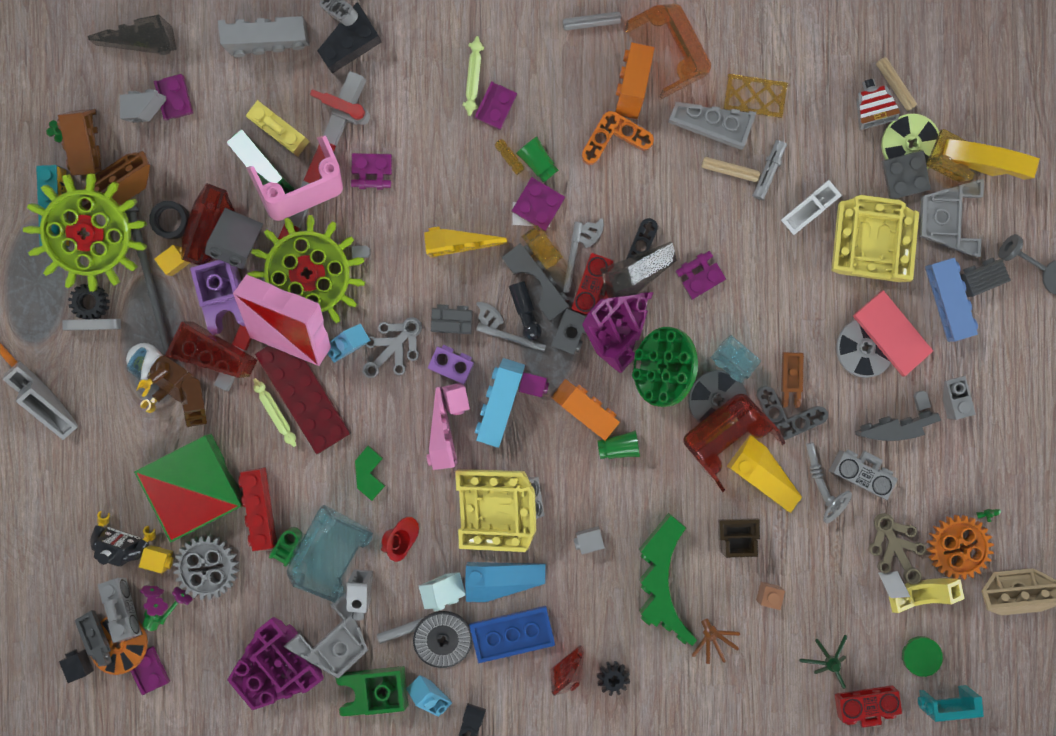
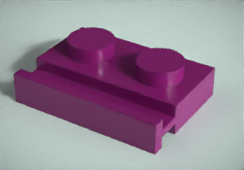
M182 74L154 81L155 89L158 93L166 96V101L161 106L165 121L194 114Z
M491 81L475 114V119L501 131L517 97V93Z
M154 646L146 650L141 663L130 671L141 695H145L170 682Z

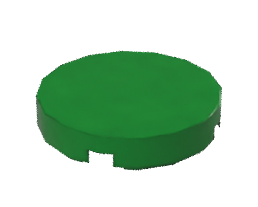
M917 636L911 638L908 641L909 643L904 646L902 661L911 673L927 677L940 669L943 663V653L941 647L934 640L925 636Z

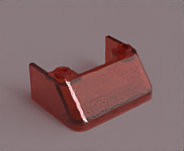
M737 394L690 430L683 439L688 451L722 493L725 491V488L716 476L722 469V462L717 455L746 432H749L754 438H763L768 433H771L782 446L785 444L784 438L777 426L745 394Z

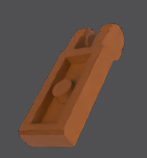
M782 352L781 392L783 408H787L789 405V392H795V408L801 407L804 353Z

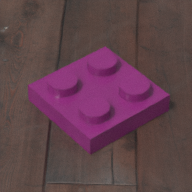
M531 177L511 212L546 232L562 205L565 196Z

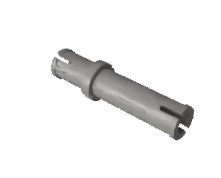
M775 140L770 156L766 158L767 163L752 195L754 198L759 200L765 199L777 167L782 163L781 158L787 147L785 142Z

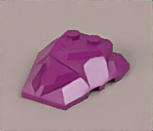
M275 617L269 619L256 630L252 641L245 649V653L239 659L227 679L251 710L273 704L283 698H291L300 692L302 694L306 693L324 679L322 670L284 647L299 633L292 625L288 624L285 626L281 620Z

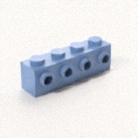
M955 258L925 266L947 342H955L978 335V324L972 316V304L967 299L965 293L966 284L961 280L959 263Z

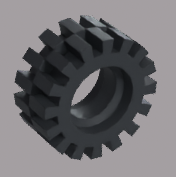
M81 284L80 287L76 286L74 288L76 291H71L70 293L73 295L72 298L68 299V301H72V304H68L69 308H73L71 312L77 314L76 317L85 320L101 318V315L106 314L105 310L109 309L107 303H110V300L106 299L108 294L104 293L105 290L98 286L97 290L90 292L88 284ZM89 294L93 295L96 300L94 308L90 310L83 306V298Z

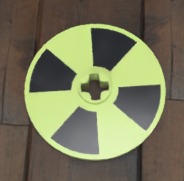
M902 115L898 120L891 122L885 129L881 141L882 153L886 160L924 150L928 169L934 164L940 154L941 136L939 130L930 119L923 115ZM914 140L913 145L915 147L909 148L910 143L908 141Z

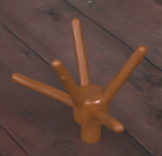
M708 619L702 620L701 623L705 629L703 631L704 638L692 653V657H695L706 643V664H710V642L713 641L722 662L725 663L726 659L716 639H721L738 651L739 647L722 635L739 636L740 632L717 630L715 626H711Z

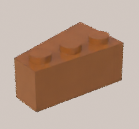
M96 109L75 110L58 115L57 125L62 132V147L66 151V166L71 176L95 174L102 171L100 147L96 145L94 134L98 133V127L93 125V115H96Z

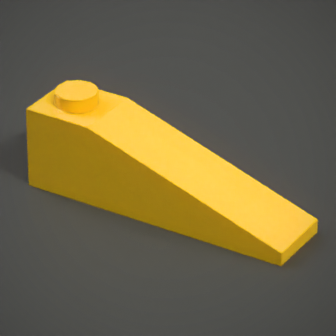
M749 435L727 467L791 513L802 496L768 448Z

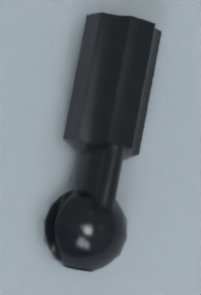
M525 281L510 285L509 289L523 324V335L528 340H536L541 336L542 328L536 322L533 313L534 308Z

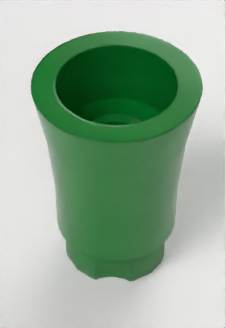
M538 136L516 153L533 170L536 176L540 177L543 183L559 171L542 146Z
M636 430L608 437L606 441L603 439L597 440L600 459L640 457Z

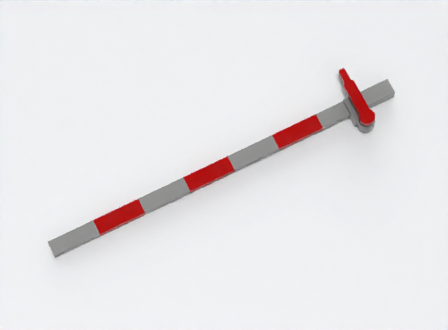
M349 71L338 97L328 93L323 94L313 89L310 92L312 97L321 100L323 104L333 108L332 116L323 136L327 137L333 152L347 121L355 125H364L370 120L369 112L360 104H356L366 79ZM320 144L301 187L322 179L318 167L319 163L325 159ZM308 209L288 217L293 222L296 232H299ZM285 223L278 237L279 240L289 235ZM280 272L274 275L275 283H277ZM239 326L214 384L225 391L230 390L252 340L246 326Z

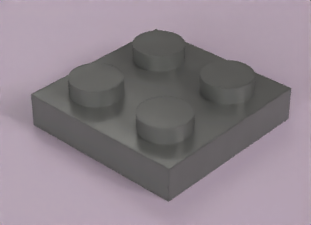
M924 150L882 160L889 199H897L931 190Z

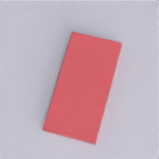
M884 290L875 295L853 315L854 319L902 377L907 376L933 352L932 348Z

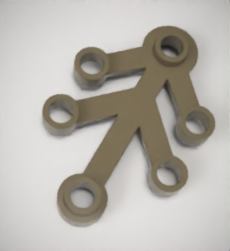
M886 513L877 515L874 519V527L877 532L874 542L868 547L869 553L874 556L880 555L882 553L881 544L884 536L886 535L888 539L883 560L877 565L878 570L882 573L890 572L891 561L895 552L904 569L903 577L905 581L913 585L918 584L922 579L921 572L911 566L902 548L912 550L918 555H923L926 552V546L921 542L913 543L897 538L893 532L895 530L903 532L908 537H914L917 534L916 527L895 523L892 516ZM885 519L886 525L881 526V521ZM909 528L913 529V532L911 534L907 533V530ZM921 545L922 550L917 552V546ZM877 546L878 551L873 553V547ZM883 564H887V568L885 570H882ZM910 572L914 573V576L912 578L908 577V574Z

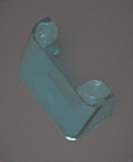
M325 505L321 506L288 565L287 576L292 586L335 603L344 591L341 580L358 547L363 548L370 544L373 532L338 511Z

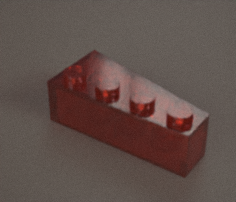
M181 321L165 354L168 358L212 369L237 378L250 377L258 359L217 335H212L207 329L190 321Z

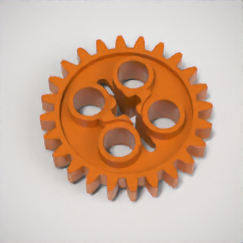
M954 515L953 519L948 516L946 517L947 523L940 520L941 527L933 526L936 532L929 533L933 539L927 540V543L931 544L932 547L926 550L933 553L928 558L935 560L932 565L939 567L938 572L944 573L947 577L952 575V578L958 579L960 576L961 579L966 580L967 575L974 578V572L981 574L980 567L987 569L984 562L992 561L987 556L988 554H994L993 551L989 550V547L994 546V544L988 542L992 536L985 534L988 528L982 527V522H976V519L972 517L968 519V516L962 515L961 518L958 515ZM968 530V537L964 539L963 533ZM950 537V543L945 546V539ZM975 549V555L970 557L971 550ZM957 556L956 563L952 564V558Z

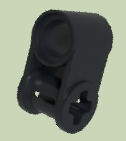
M467 703L459 736H466L467 731L471 732L470 736L478 735L486 712L485 708Z

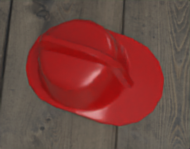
M405 517L393 529H389L384 533L381 550L387 553L390 560L400 562L405 558L419 534L417 520L413 517Z

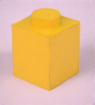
M172 245L154 258L165 275L168 276L175 275L191 263L188 259V252L183 247Z
M149 545L143 549L139 567L162 574L172 567L174 561L172 557L173 551Z

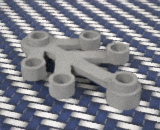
M414 317L407 318L402 324H389L387 322L379 324L378 330L382 334H387L390 331H402L397 338H375L369 336V339L372 338L374 340V345L369 346L366 343L365 345L368 348L376 346L388 347L374 362H368L363 366V374L366 377H376L379 374V367L394 352L395 366L393 371L396 375H403L406 371L403 365V342L407 338L409 340L407 358L410 361H416L419 358L416 336L421 333L422 324ZM412 323L416 325L414 331L409 330V325ZM383 324L388 326V330L385 332L381 330ZM412 351L416 352V358L411 359L409 356ZM399 365L403 368L401 373L396 371V367ZM370 366H373L375 368V372L373 374L369 373L368 371Z

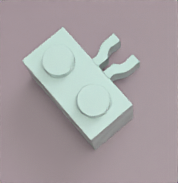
M460 572L446 573L419 585L424 609H433V611L444 609L446 604H455L459 602V598L466 595Z

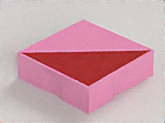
M246 274L233 295L250 338L320 366L331 349L328 334L323 325L324 319L320 304L279 289L272 284Z

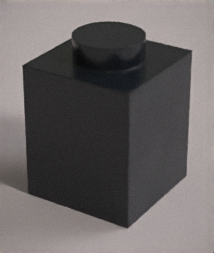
M77 649L67 652L65 654L66 657L59 661L67 683L83 678L94 671L85 649L79 652Z

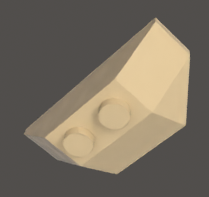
M1033 568L994 572L981 591L987 610L999 615L1041 612L1056 607V580Z

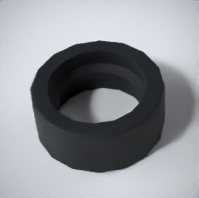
M162 201L152 208L149 215V223L157 235L166 239H178L188 232L191 225V217L183 205L173 201ZM166 209H175L181 215V224L173 232L163 230L159 224L161 213Z

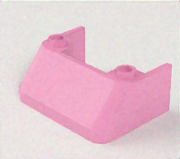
M326 136L317 137L325 159L319 163L318 167L322 179L287 194L284 193L283 188L278 183L269 182L262 185L255 167H246L270 218L281 221L336 197L342 192L343 183L339 164Z

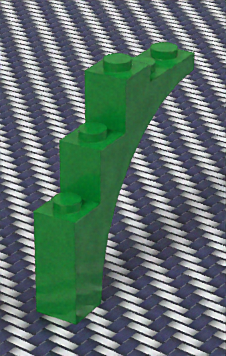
M668 513L639 548L642 553L640 557L649 564L651 561L653 562L639 579L642 584L641 588L649 595L651 592L653 593L639 611L642 615L641 619L649 626L652 623L657 627L662 621L661 625L667 631L671 632L673 630L677 633L676 637L683 644L688 642L693 646L697 639L678 617L669 591L671 557L686 527Z

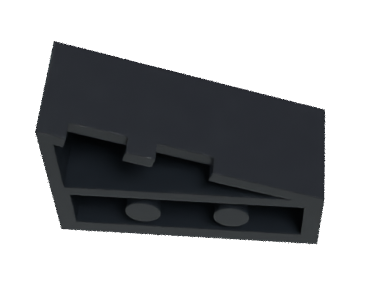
M358 2L353 6L358 13L357 20L350 26L339 23L317 50L332 74L382 43L378 33Z

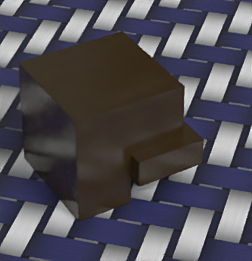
M718 519L720 550L726 558L758 557V540L756 539H760V519Z

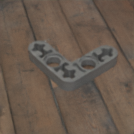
M763 386L757 390L756 397L772 434L779 440H787L823 424L828 419L827 410L820 406L811 407L787 418L773 388ZM764 390L771 393L768 398L770 402L775 401V404L765 407L768 401L765 398H761ZM775 407L779 410V416L772 419L769 416V411ZM816 410L818 412H822L820 420L818 418H813L809 420V418L806 416V414H808L809 417L816 415ZM802 417L805 420V426L798 429L795 426V421L797 418ZM791 425L792 429L794 430V432H792L791 429L786 430L784 432V436L777 433L778 431H780V426L782 428H787Z

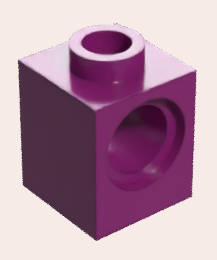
M523 372L519 392L542 397L543 394H547L549 383L546 382L547 378Z

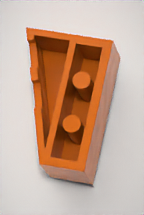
M631 42L630 49H625L623 62H626V66H622L619 76L623 80L622 84L618 83L616 95L619 97L615 112L619 115L638 119L645 97L655 47Z
M565 379L551 398L606 441L620 423L615 419L617 414L608 407L606 410L600 407L602 402L594 396L589 398L586 395L588 391L578 384L575 387Z

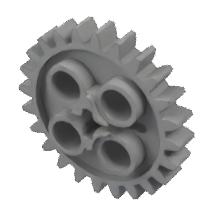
M202 535L199 537V540L195 537L192 539V543L188 541L185 543V547L179 549L182 554L175 556L179 561L173 564V566L178 567V570L174 571L173 574H179L180 577L175 581H182L179 588L186 587L185 594L192 591V598L200 594V600H203L206 595L208 600H211L214 595L218 598L221 596V592L225 594L228 591L227 587L231 588L233 586L231 581L237 579L233 574L239 572V569L234 568V566L239 561H233L237 553H230L233 547L226 548L227 541L220 543V537L213 541L212 535L208 536L207 539ZM212 552L218 555V561L212 559ZM192 555L198 557V563L192 561ZM216 564H223V567H212L209 570L207 568L199 569L196 571L189 570V568H200L203 565L209 567L214 566ZM215 571L220 573L221 580H217L214 577ZM195 574L201 577V583L195 580Z

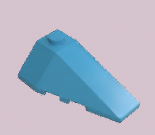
M467 562L465 578L466 602H488L545 584L546 564Z

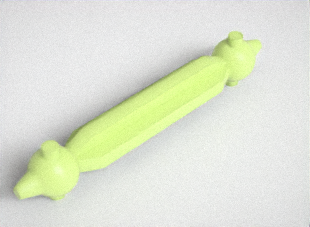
M478 36L475 37L472 43H469L472 53L469 57L467 101L462 104L465 106L468 116H471L472 112L478 109L475 99L478 94L481 64L479 52L484 50V46H482Z
M256 378L253 379L254 391L259 393L260 401L278 431L284 435V441L295 447L296 436L290 432L288 422L271 394L265 390V384Z

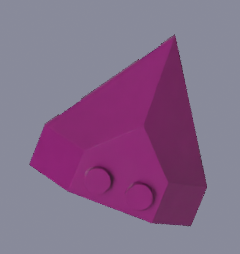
M653 292L601 299L589 311L582 324L597 355L619 373H622L634 359L635 352H633L636 340L639 341L648 312L645 309L648 299H652Z

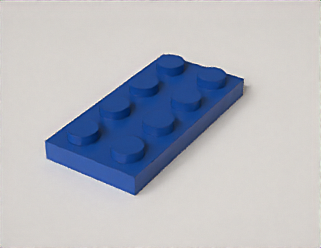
M547 606L469 624L478 664L555 646Z

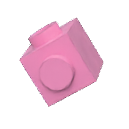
M456 383L441 387L445 407L450 414L460 415L465 410L470 409L466 388L463 384Z

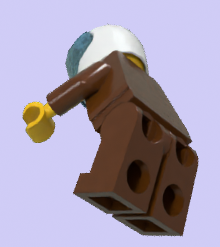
M139 343L128 351L126 358L127 371L140 380L136 391L139 388H144L145 391L142 397H145L152 384L159 386V389L152 395L153 398L151 400L145 399L141 402V408L145 409L149 405L146 412L153 413L156 409V402L159 403L169 394L181 404L185 402L183 411L186 427L207 424L201 385L197 378H194L190 372L174 361L163 356L155 346L149 343Z

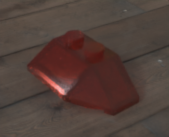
M206 183L194 201L182 238L181 260L196 265H203L214 259L205 254L207 242L224 209L227 208L235 212L227 190Z

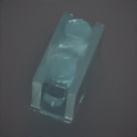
M732 335L726 338L710 357L718 367L723 368L730 374L732 379L739 383H742L745 378L748 379L761 362L758 357Z

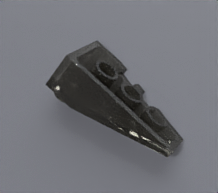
M160 15L133 20L134 25L126 26V24L118 25V30L116 31L107 29L88 36V40L96 46L159 53L160 55H167L171 51L177 50L173 27Z
M668 242L600 269L608 298L637 294L675 263L677 259L673 243Z

